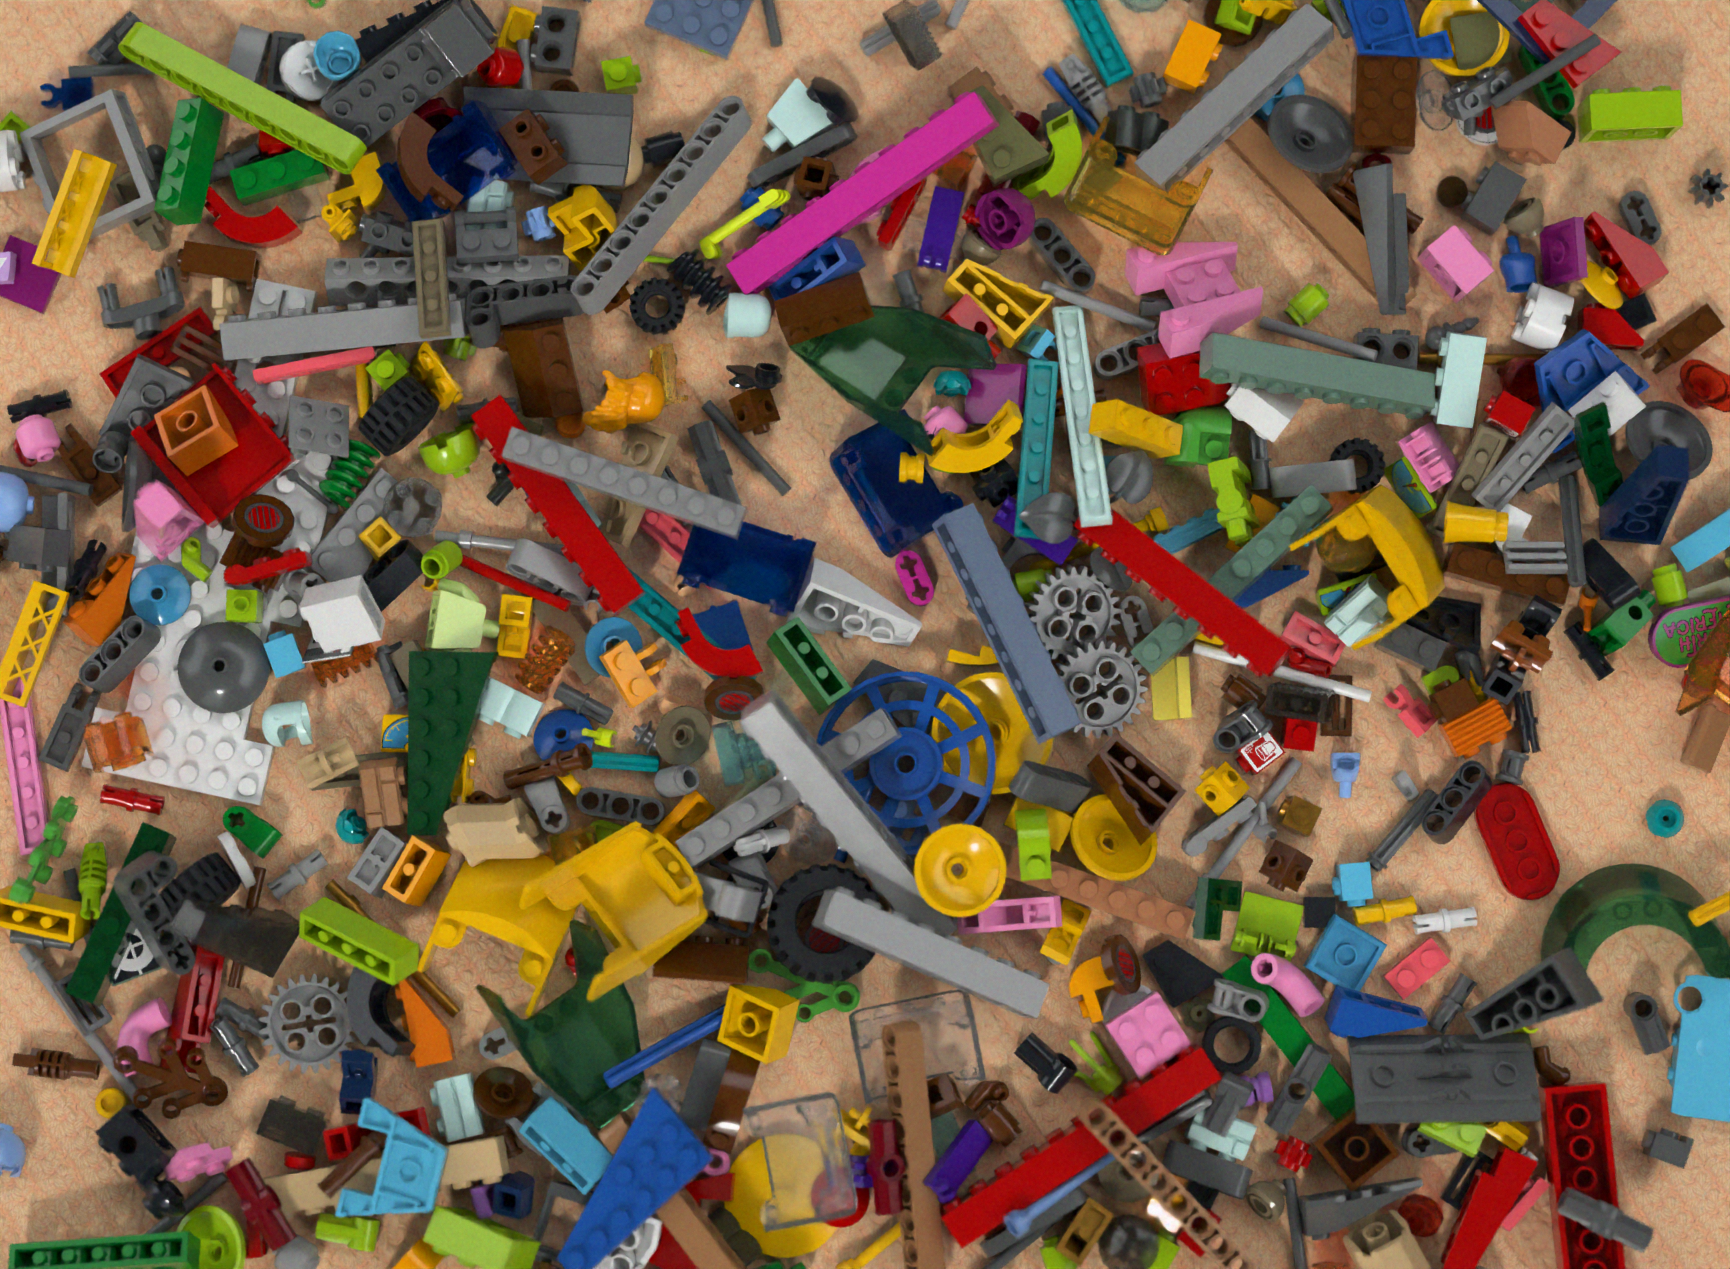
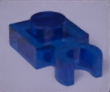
M91 77L61 79V88H56L52 84L40 86L41 91L53 93L51 100L41 101V105L47 109H53L59 103H62L63 110L66 111L95 97L94 80Z

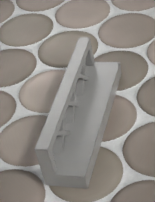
M1552 402L1471 495L1487 509H1496V512H1500L1574 428L1575 420Z
M58 493V496H42V527L71 531L68 567L55 566V572L41 571V582L65 591V586L74 572L73 566L75 564V497L68 493ZM74 591L71 596L69 595L61 617L69 615L68 611L74 604ZM51 593L44 610L45 613L55 609L60 596Z

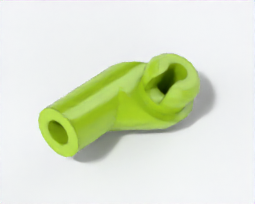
M188 537L181 545L182 566L202 582H206L212 575L213 570L201 562L200 541L195 537Z

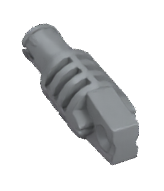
M1071 54L1059 63L1060 68L1068 82V86L1081 105L1087 111H1092L1105 132L1107 113L1113 111L1106 101L1108 98L1106 96L1107 93L1092 71L1075 54Z

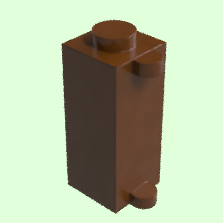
M184 241V247L179 249L177 255V266L180 267L181 282L188 283L190 276L205 279L226 278L239 284H246V291L254 292L261 263V256L257 251Z

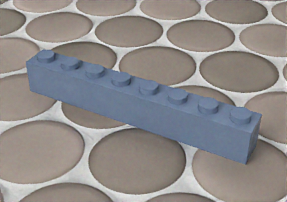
M974 503L944 514L932 524V527L1038 744L1070 731L1081 724L1078 718V711L1071 703L1065 691L1063 680L1057 675L1053 667L1050 653L1044 648L1038 636L1037 627L1031 621L1024 607L1023 598L1017 593L1011 581V574L1008 568L1004 566L998 554L996 543L990 538L986 530L983 516L977 511Z

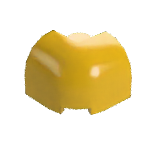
M592 185L575 187L573 196L548 208L547 216L565 235L563 252L580 271L586 267L619 226L613 208Z

